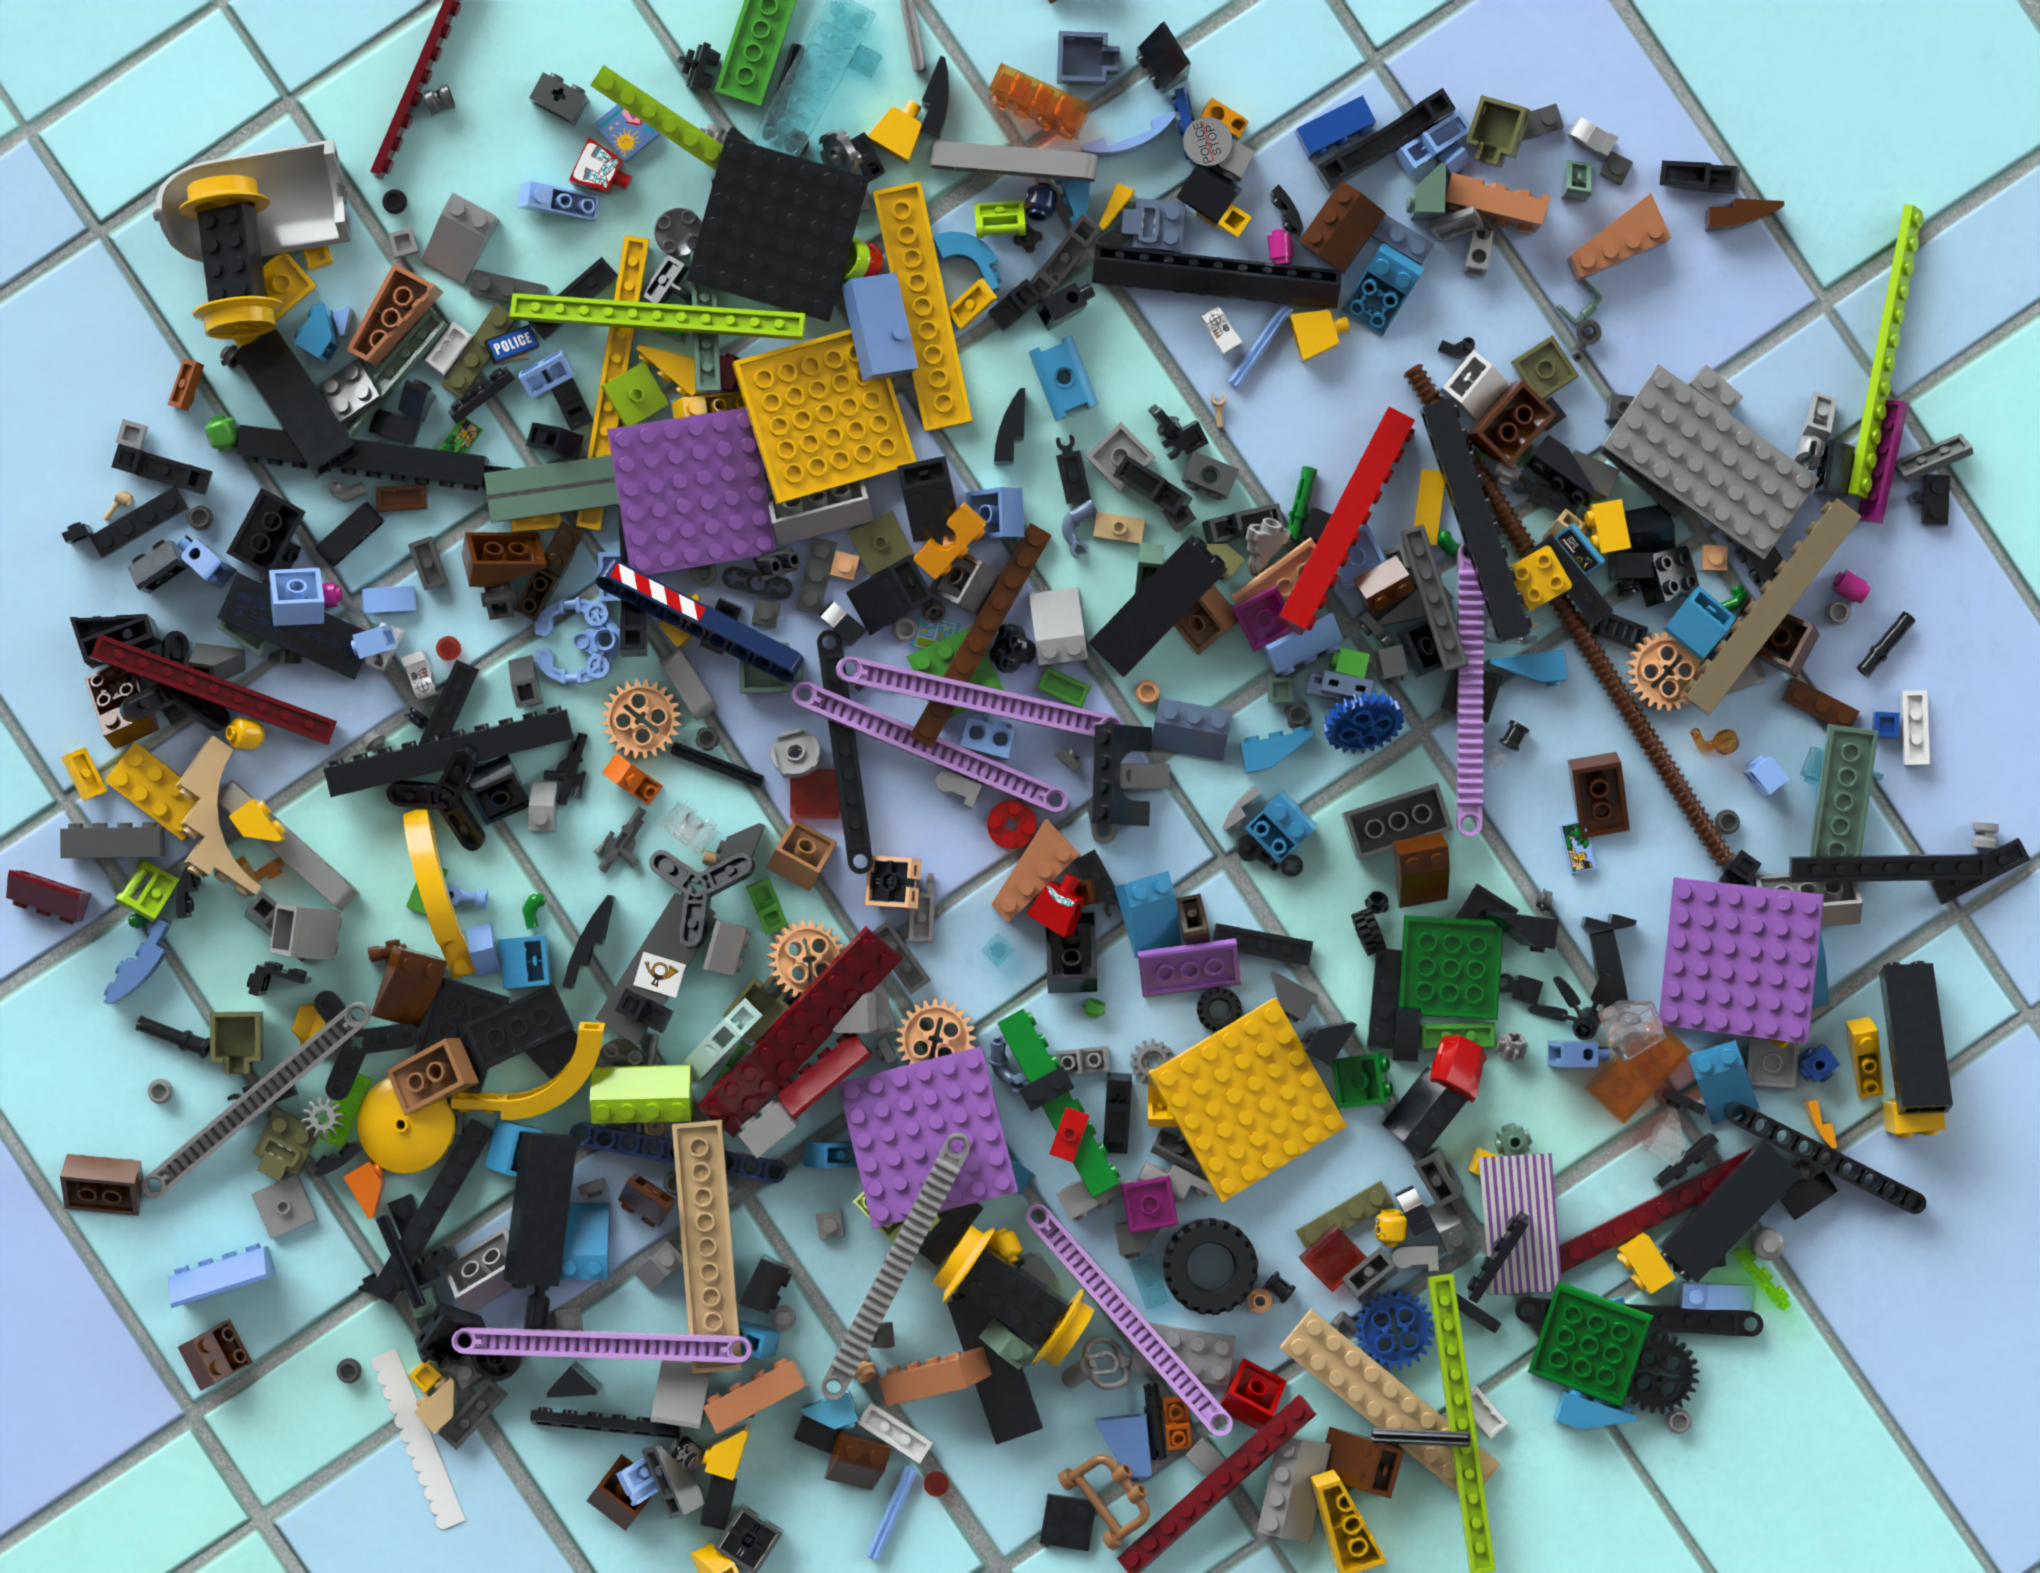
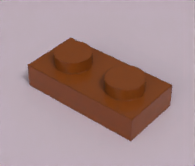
M183 359L167 405L189 411L194 401L198 382H200L203 375V364Z

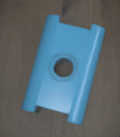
M1072 335L1062 338V344L1042 352L1038 347L1029 352L1055 421L1065 419L1066 412L1086 405L1089 410L1099 405ZM1065 372L1069 374L1071 380L1068 384H1060L1057 380V375Z

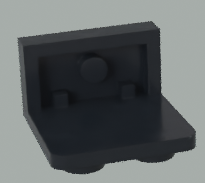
M1687 546L1654 553V578L1638 579L1646 608L1689 596L1697 586H1700Z
M265 961L264 964L256 965L255 972L250 973L247 981V987L250 988L248 994L254 996L266 995L272 975L302 984L311 983L312 978L306 976L307 971L297 968L285 970L283 969L284 965L281 963Z

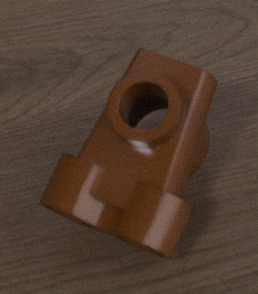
M400 939L385 941L386 946L368 947L369 960L372 963L385 959L387 966L393 944L407 948L406 943H400Z

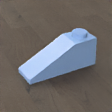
M1679 1280L1677 1305L1685 1309L1752 1310L1754 1285L1712 1282L1696 1283L1694 1281Z

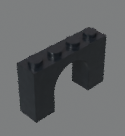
M1095 724L1092 824L1149 826L1150 801H1134L1124 795L1119 783V769L1123 758L1129 752H1152V727Z

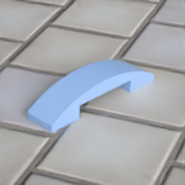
M1173 111L1151 119L1150 126L1152 130L1109 146L1106 143L1105 137L1081 145V152L1095 154L1098 157H1110L1138 150L1160 137L1175 121V113Z

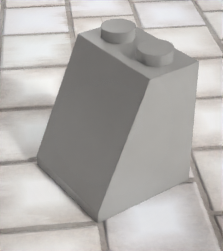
M276 903L269 952L288 957L334 961L335 954L338 951V930L342 924L341 911Z
M662 1360L650 1421L700 1429L704 1423L705 1410L703 1407L707 1405L706 1399L708 1398L712 1372L692 1374L691 1361Z

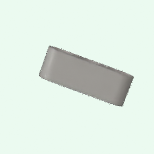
M681 648L659 660L697 721L718 708Z

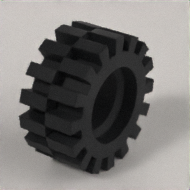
M1370 907L1352 914L1351 918L1367 956L1386 949L1383 935Z
M1222 987L1207 990L1201 995L1197 1003L1199 1020L1207 1029L1215 1032L1236 1021L1242 1014L1241 1002L1238 996L1231 990ZM1216 1000H1223L1228 1004L1229 1012L1223 1019H1215L1210 1014V1005Z

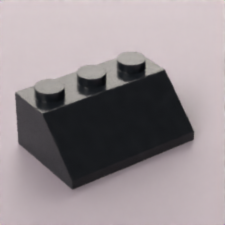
M261 488L226 554L269 576V570H275L306 511Z
M1428 1066L1382 1122L1385 1128L1422 1157L1468 1101V1098L1436 1082H1431V1068Z

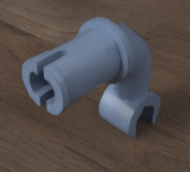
M1090 499L1072 511L1070 509L1067 510L1068 513L1062 523V534L1070 546L1071 554L1079 558L1075 552L1077 545L1082 546L1085 552H1087V545L1078 539L1076 528L1080 526V522L1097 511Z
M996 1036L994 1039H990L991 1055L988 1058V1062L994 1074L1000 1080L1007 1083L1009 1090L1012 1093H1018L1019 1089L1025 1086L1022 1082L1027 1080L1023 1073L1014 1075L1007 1066L1008 1058L1005 1055L1006 1039Z

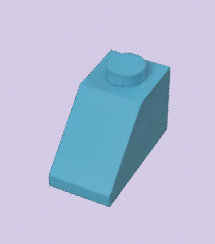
M846 1390L842 1398L838 1400L824 1398L802 1406L801 1409L803 1415L833 1429L841 1428V1431L856 1426L854 1422L859 1419L849 1390Z

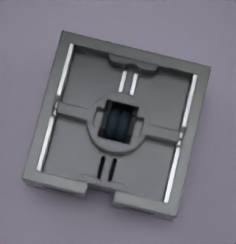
M742 1503L714 1549L751 1573H757L784 1530L768 1519L764 1523L758 1519L759 1514Z

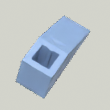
M528 181L520 184L517 208L543 214L596 221L600 197Z

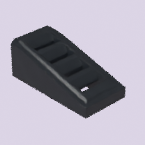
M1611 613L1597 625L1593 626L1592 635L1638 650L1635 645L1637 643H1644L1643 638L1646 637L1648 627ZM1615 623H1618L1615 635H1612ZM1625 626H1627L1628 628H1627L1625 637H1624V639H1623V638H1621V637H1622V634H1623V631H1624ZM1636 629L1637 633L1634 642H1631L1633 631Z

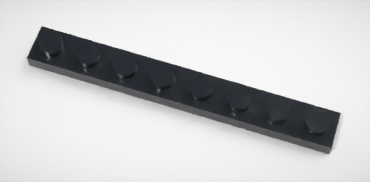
M1988 855L1789 857V881L1791 883L1987 880Z
M474 1119L470 1120L400 1239L412 1269L493 1133L492 1129ZM391 1256L369 1291L390 1304L393 1303L403 1286Z

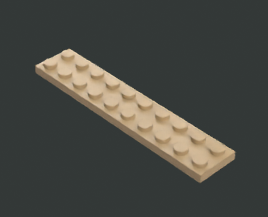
M722 1120L672 1124L688 1331L691 1335L740 1336ZM740 1342L735 1343L732 1348L733 1353L739 1357L741 1356ZM691 1361L692 1374L743 1369L742 1362Z
M1312 1309L1307 1312L1279 1346L1280 1349L1377 1428L1449 1431L1447 1419ZM1398 1444L1458 1493L1451 1446ZM1478 1446L1483 1484H1485L1501 1464Z

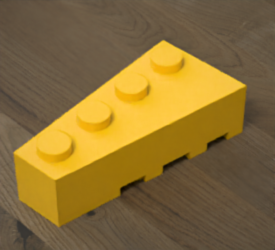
M1334 1469L1311 1476L1333 1566L1337 1573H1357L1388 1563Z

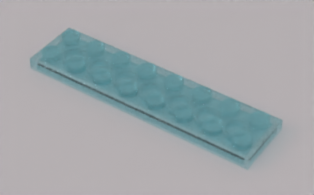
M853 0L826 1L749 143L800 157L875 19L876 12Z

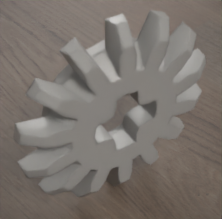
M1152 1039L1151 1045L1148 1046L1146 1040L1142 1041L1143 1049L1137 1045L1135 1046V1049L1139 1051L1138 1055L1131 1053L1130 1057L1136 1058V1062L1130 1063V1067L1137 1066L1138 1069L1133 1073L1137 1075L1141 1072V1081H1144L1146 1076L1148 1077L1149 1070L1156 1069L1174 1058V1056H1167V1053L1171 1051L1170 1047L1166 1050L1162 1049L1164 1045L1162 1041L1159 1046H1155V1039ZM1148 1055L1151 1057L1154 1055L1158 1056L1157 1063L1159 1065L1156 1068L1154 1066L1150 1068L1146 1066L1148 1061L1145 1058Z

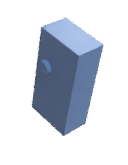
M896 272L854 278L842 285L841 290L863 382L905 376L918 368Z

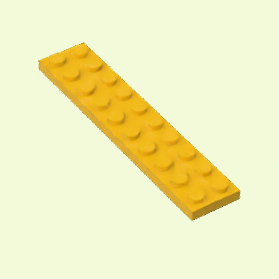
M921 181L873 191L889 270L890 273L896 272L918 364V368L912 372L924 432L973 422Z

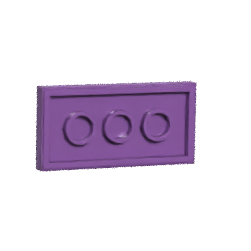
M1236 938L1137 951L1143 997L1241 984Z

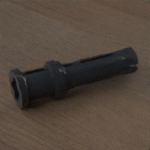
M140 1016L137 1021L141 1024H136V1031L178 1045V1048L183 1052L188 1050L198 1054L202 1059H205L209 1053V1037L205 1039L196 1036L191 1030L182 1032L144 1016Z

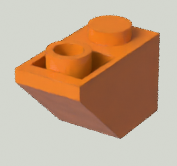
M618 753L614 755L602 772L618 786L648 806L663 786Z

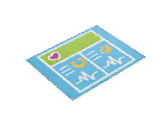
M918 613L916 620L918 633L915 639L910 642V646L920 649L926 648L958 633L961 624L945 619L939 623L932 624L923 619L922 613Z

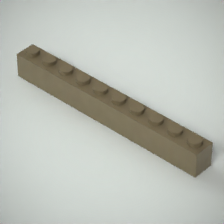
M1837 498L1833 502L1829 500L1820 510V513L1823 514L1817 522L1813 520L1805 530V533L1808 535L1802 542L1798 540L1789 551L1792 553L1791 557L1787 562L1785 560L1780 562L1774 571L1777 575L1772 582L1767 580L1759 590L1762 593L1757 601L1753 599L1744 610L1747 614L1743 620L1737 619L1729 629L1732 633L1726 641L1722 639L1714 649L1717 654L1711 661L1707 659L1699 668L1700 676L1697 680L1692 678L1684 688V691L1687 693L1683 698L1704 714L1710 715L1862 517Z

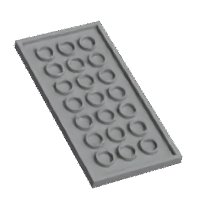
M1659 364L1656 365L1601 445L1606 451L1761 560L1766 558L1820 479Z

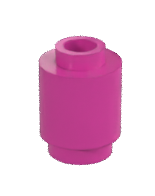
M1286 229L1271 231L1272 235L1267 236L1269 260L1272 263L1291 265L1292 258H1294L1292 234L1286 233Z
M1845 570L1843 573L1839 571L1832 582L1834 585L1833 591L1853 603L1858 602L1861 604L1871 589L1865 580L1848 570Z
M335 582L322 583L324 608L338 607L339 601L343 600L341 586L337 587Z

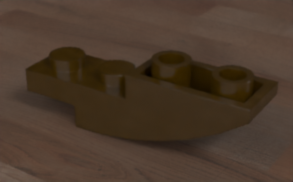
M565 522L560 523L544 554L547 563L546 568L532 574L514 608L515 611L535 622L537 621L575 556V551L584 535L583 532Z

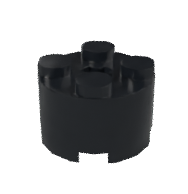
M471 1354L472 1364L476 1372L484 1378L490 1379V1381H503L511 1377L521 1367L524 1356L503 1355L501 1357L502 1360H499L498 1357L493 1355Z

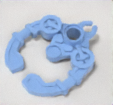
M582 597L570 600L559 598V601L542 611L535 622V634L545 637L550 636L554 630V618L559 614H566L567 609H575L577 614L584 612L585 619L591 627L577 633L573 638V644L576 648L587 651L592 656L586 661V669H577V673L567 674V669L560 670L555 667V656L551 649L542 648L535 650L536 664L550 678L561 682V686H567V683L584 685V683L596 679L606 678L612 670L611 662L620 651V628L610 618L611 612L609 607L604 603L592 602L582 599ZM606 634H611L612 643L605 647L603 637Z

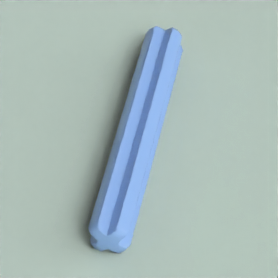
M1285 303L1280 306L1228 380L1233 387L1239 388L1288 320L1293 312L1290 306Z
M906 1466L902 1472L867 1551V1556L871 1559L878 1560L881 1556L916 1477L917 1471L914 1468Z

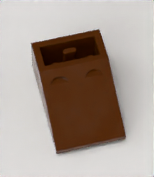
M110 666L85 678L103 736L115 750L160 730L155 714L134 723L126 721L120 714V705L126 698L145 690L139 676Z
M1329 1426L1325 1443L1332 1445L1326 1472L1334 1469L1343 1484L1391 1499L1404 1452L1403 1448L1395 1444L1373 1443L1370 1437Z

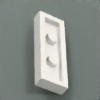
M1927 690L1900 691L1903 765L1930 764Z
M873 1402L869 1403L857 1424L919 1464L933 1444L932 1440Z

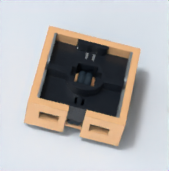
M872 856L873 865L867 874L865 905L918 909L919 888H916V880H920L922 859Z

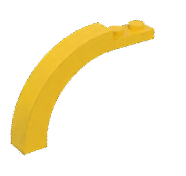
M422 808L403 813L409 854L420 896L437 945L439 944L445 961H447L452 979L475 973L476 970L469 956L468 945L458 922L445 882L436 843L435 826L428 809Z
M580 1022L576 1049L570 1061L557 1076L542 1086L518 1093L463 1091L452 1096L451 1108L457 1109L460 1112H470L472 1109L482 1110L484 1113L501 1111V1120L530 1118L554 1109L573 1096L592 1072L602 1046L605 1023Z

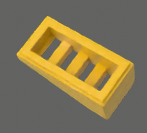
M1119 183L1116 184L1099 223V226L1102 228L1100 234H1103L1133 198L1135 190Z

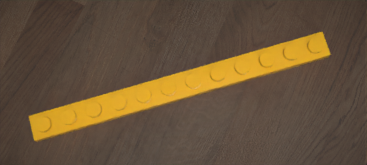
M625 235L614 300L640 302L650 244L649 239ZM609 327L587 458L611 455L607 429L618 428L620 418L601 386L628 371L635 328ZM605 507L579 510L576 527L601 531Z

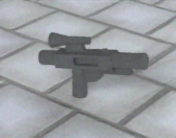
M638 806L626 825L621 827L622 831L617 839L612 837L614 832L610 830L603 843L594 851V853L602 857L605 848L609 850L598 867L601 871L606 873L618 855L632 868L639 862L632 854V851L635 848L634 837L644 823L641 819L647 812L646 810Z

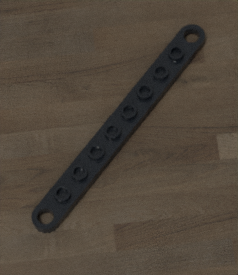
M834 630L823 631L817 639L823 688L850 699L848 682L842 681L836 673L837 663L844 658L841 637ZM827 636L833 637L836 640V646L832 649L825 648L822 644L823 638ZM844 664L843 672L847 676L846 666ZM827 720L847 862L852 872L855 874H865L871 869L873 858L855 731L834 721ZM857 855L865 856L867 866L860 869L857 868L853 863L854 857Z
M1522 1298L1515 1305V1314L1522 1322L1544 1324L1552 1299ZM1525 1303H1530L1534 1306V1314L1530 1317H1524L1521 1314V1307ZM1625 1303L1628 1307L1653 1315L1648 1331L1754 1337L1759 1335L1764 1326L1761 1316L1753 1311L1685 1309L1676 1306ZM1748 1317H1754L1757 1321V1326L1752 1331H1747L1744 1328V1321Z

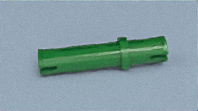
M1302 466L1292 511H1289L1288 514L1290 518L1287 529L1292 532L1289 540L1300 542L1304 521H1307L1308 518L1306 514L1318 471L1315 468Z

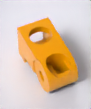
M1214 98L1208 100L1199 117H1212L1220 120L1228 127L1232 138L1240 140L1249 123L1243 116Z

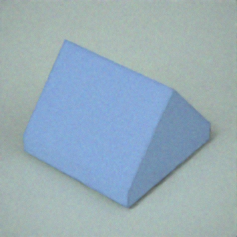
M1457 142L1437 157L1440 163H1446V170L1450 176L1452 173L1457 174L1472 162L1466 149Z

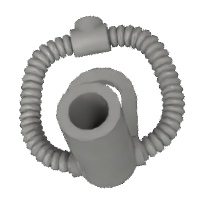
M1104 1336L1093 1337L1083 1346L1082 1359L1066 1369L1061 1376L1063 1384L1068 1388L1073 1389L1087 1379H1090L1100 1389L1116 1390L1127 1385L1130 1380L1128 1367L1131 1365V1358L1124 1354L1122 1347H1120L1116 1340ZM1095 1344H1108L1115 1350L1117 1357L1110 1351L1090 1354V1349ZM1104 1356L1109 1357L1113 1362V1368L1107 1370V1368L1098 1370L1095 1359H1101ZM1118 1367H1120L1123 1373L1122 1379L1114 1383H1104L1096 1377L1112 1375L1118 1370Z

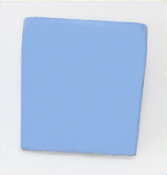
M351 307L335 311L332 314L339 336L344 339L348 338L354 310Z

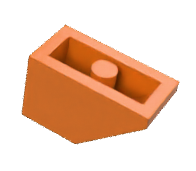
M373 1160L343 1177L368 1219L377 1215L385 1185V1179L383 1178L385 1172Z

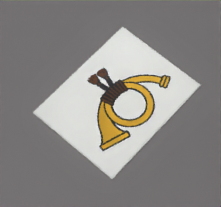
M643 952L633 985L676 998L686 964Z

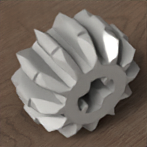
M318 1097L319 1106L316 1107L310 1101L308 1104L313 1110L303 1109L302 1113L310 1116V1118L302 1119L301 1123H311L305 1129L306 1133L316 1129L313 1138L317 1139L321 1131L323 1132V1139L326 1140L328 1139L326 1131L330 1130L332 1135L335 1136L337 1132L333 1126L342 1128L343 1124L335 1121V1119L343 1118L344 1114H334L340 1108V1105L336 1104L330 1108L332 1104L331 1098H328L326 1105H323L322 1097ZM321 1112H326L327 1118L330 1120L327 1124L324 1122V1125H319L316 1115L318 1113L322 1115Z

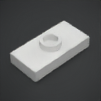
M453 321L424 361L446 376L473 338V335Z
M1475 1385L1470 1389L1474 1421L1491 1440L1509 1423Z

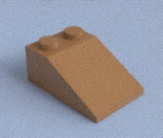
M445 1038L386 1070L404 1115L412 1114L457 1095L479 1083L460 1038Z

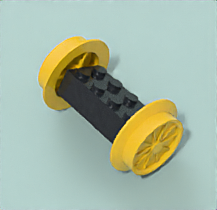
M214 176L189 184L187 186L188 201L180 205L179 212L187 218L198 219L208 303L196 307L192 312L193 317L203 321L206 336L215 339H243L273 331L276 328L274 314L283 309V302L276 298L267 297L256 213L263 211L270 205L269 198L258 193L257 181L248 176Z
M970 1225L931 1282L944 1291L942 1303L945 1304L957 1289L961 1294L1039 1346L1031 1364L1034 1365L1041 1360H1045L1056 1368L1071 1350L1095 1309L1082 1301L1084 1290L1081 1288L1069 1302L1034 1276L986 1245L995 1231L994 1228L982 1233Z

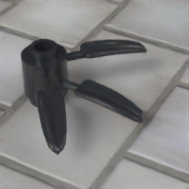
M1607 973L1601 975L1591 995L1592 1007H1586L1581 1010L1578 1007L1581 1001L1572 987L1559 976L1554 977L1553 981L1568 1006L1575 1009L1578 1014L1577 1017L1567 1015L1568 1011L1566 1009L1546 1005H1533L1529 1007L1528 1012L1562 1022L1566 1020L1574 1021L1572 1029L1578 1039L1588 1040L1593 1038L1602 1023V1016L1596 1008L1598 1004H1603L1605 1001L1611 976Z

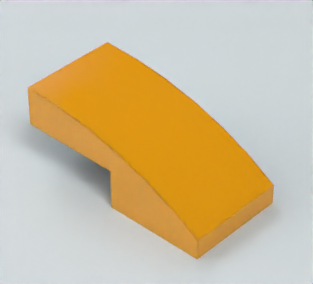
M1818 1100L1803 1101L1808 1119L1818 1137L1826 1146L1837 1148L1833 1124L1831 1122H1822Z

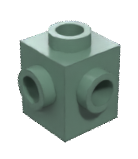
M1515 1123L1502 1126V1131L1496 1132L1498 1139L1494 1141L1499 1154L1502 1153L1503 1156L1525 1155L1524 1152L1530 1151L1529 1144H1532V1139L1528 1129L1524 1130L1522 1126H1516ZM1513 1138H1518L1519 1145L1516 1147L1511 1146L1510 1142Z

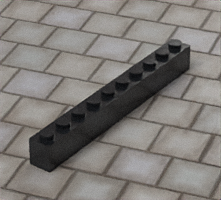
M1096 244L1092 283L1337 309L1341 289V270Z
M1451 398L1423 406L1420 414L1498 643L1500 645L1527 636L1531 633L1532 622L1529 615L1524 614L1522 608L1524 599L1521 591H1516L1514 585L1516 575L1513 568L1508 567L1506 561L1508 552L1505 544H1500L1498 538L1500 528L1497 521L1492 520L1490 514L1492 505L1489 497H1484L1482 491L1484 481L1481 474L1476 473L1474 467L1476 458L1473 450H1468L1466 444L1468 434L1465 427L1460 426L1458 405L1456 403L1453 404Z
M240 425L237 455L243 457V461L258 463V459L268 460L269 465L282 466L283 462L292 463L293 468L307 469V465L283 430ZM352 439L358 453L333 468L341 469V474L356 476L357 471L366 473L365 477L380 479L381 475H388L390 480L405 482V478L415 479L414 483L429 485L430 481L439 482L441 487L454 488V484L464 485L463 489L478 491V487L484 488V473H486L489 458L482 455Z
M561 705L547 708V713L537 715V711L523 714V719L513 721V717L498 720L499 725L492 727L485 723L474 726L475 731L465 733L464 729L450 732L451 737L441 739L440 735L425 738L426 743L419 745L416 744L415 740L401 744V749L393 751L391 746L378 749L377 755L368 756L367 752L353 755L352 761L344 762L343 758L329 761V766L323 769L330 797L445 770L451 756L460 747H469L475 751L479 762L574 739L568 709H562Z

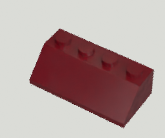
M844 1033L836 1040L838 1045L832 1050L829 1047L824 1049L817 1055L819 1059L817 1063L813 1066L810 1063L806 1064L798 1071L800 1077L794 1082L788 1079L779 1087L781 1092L777 1096L794 1120L873 1055L857 1033Z

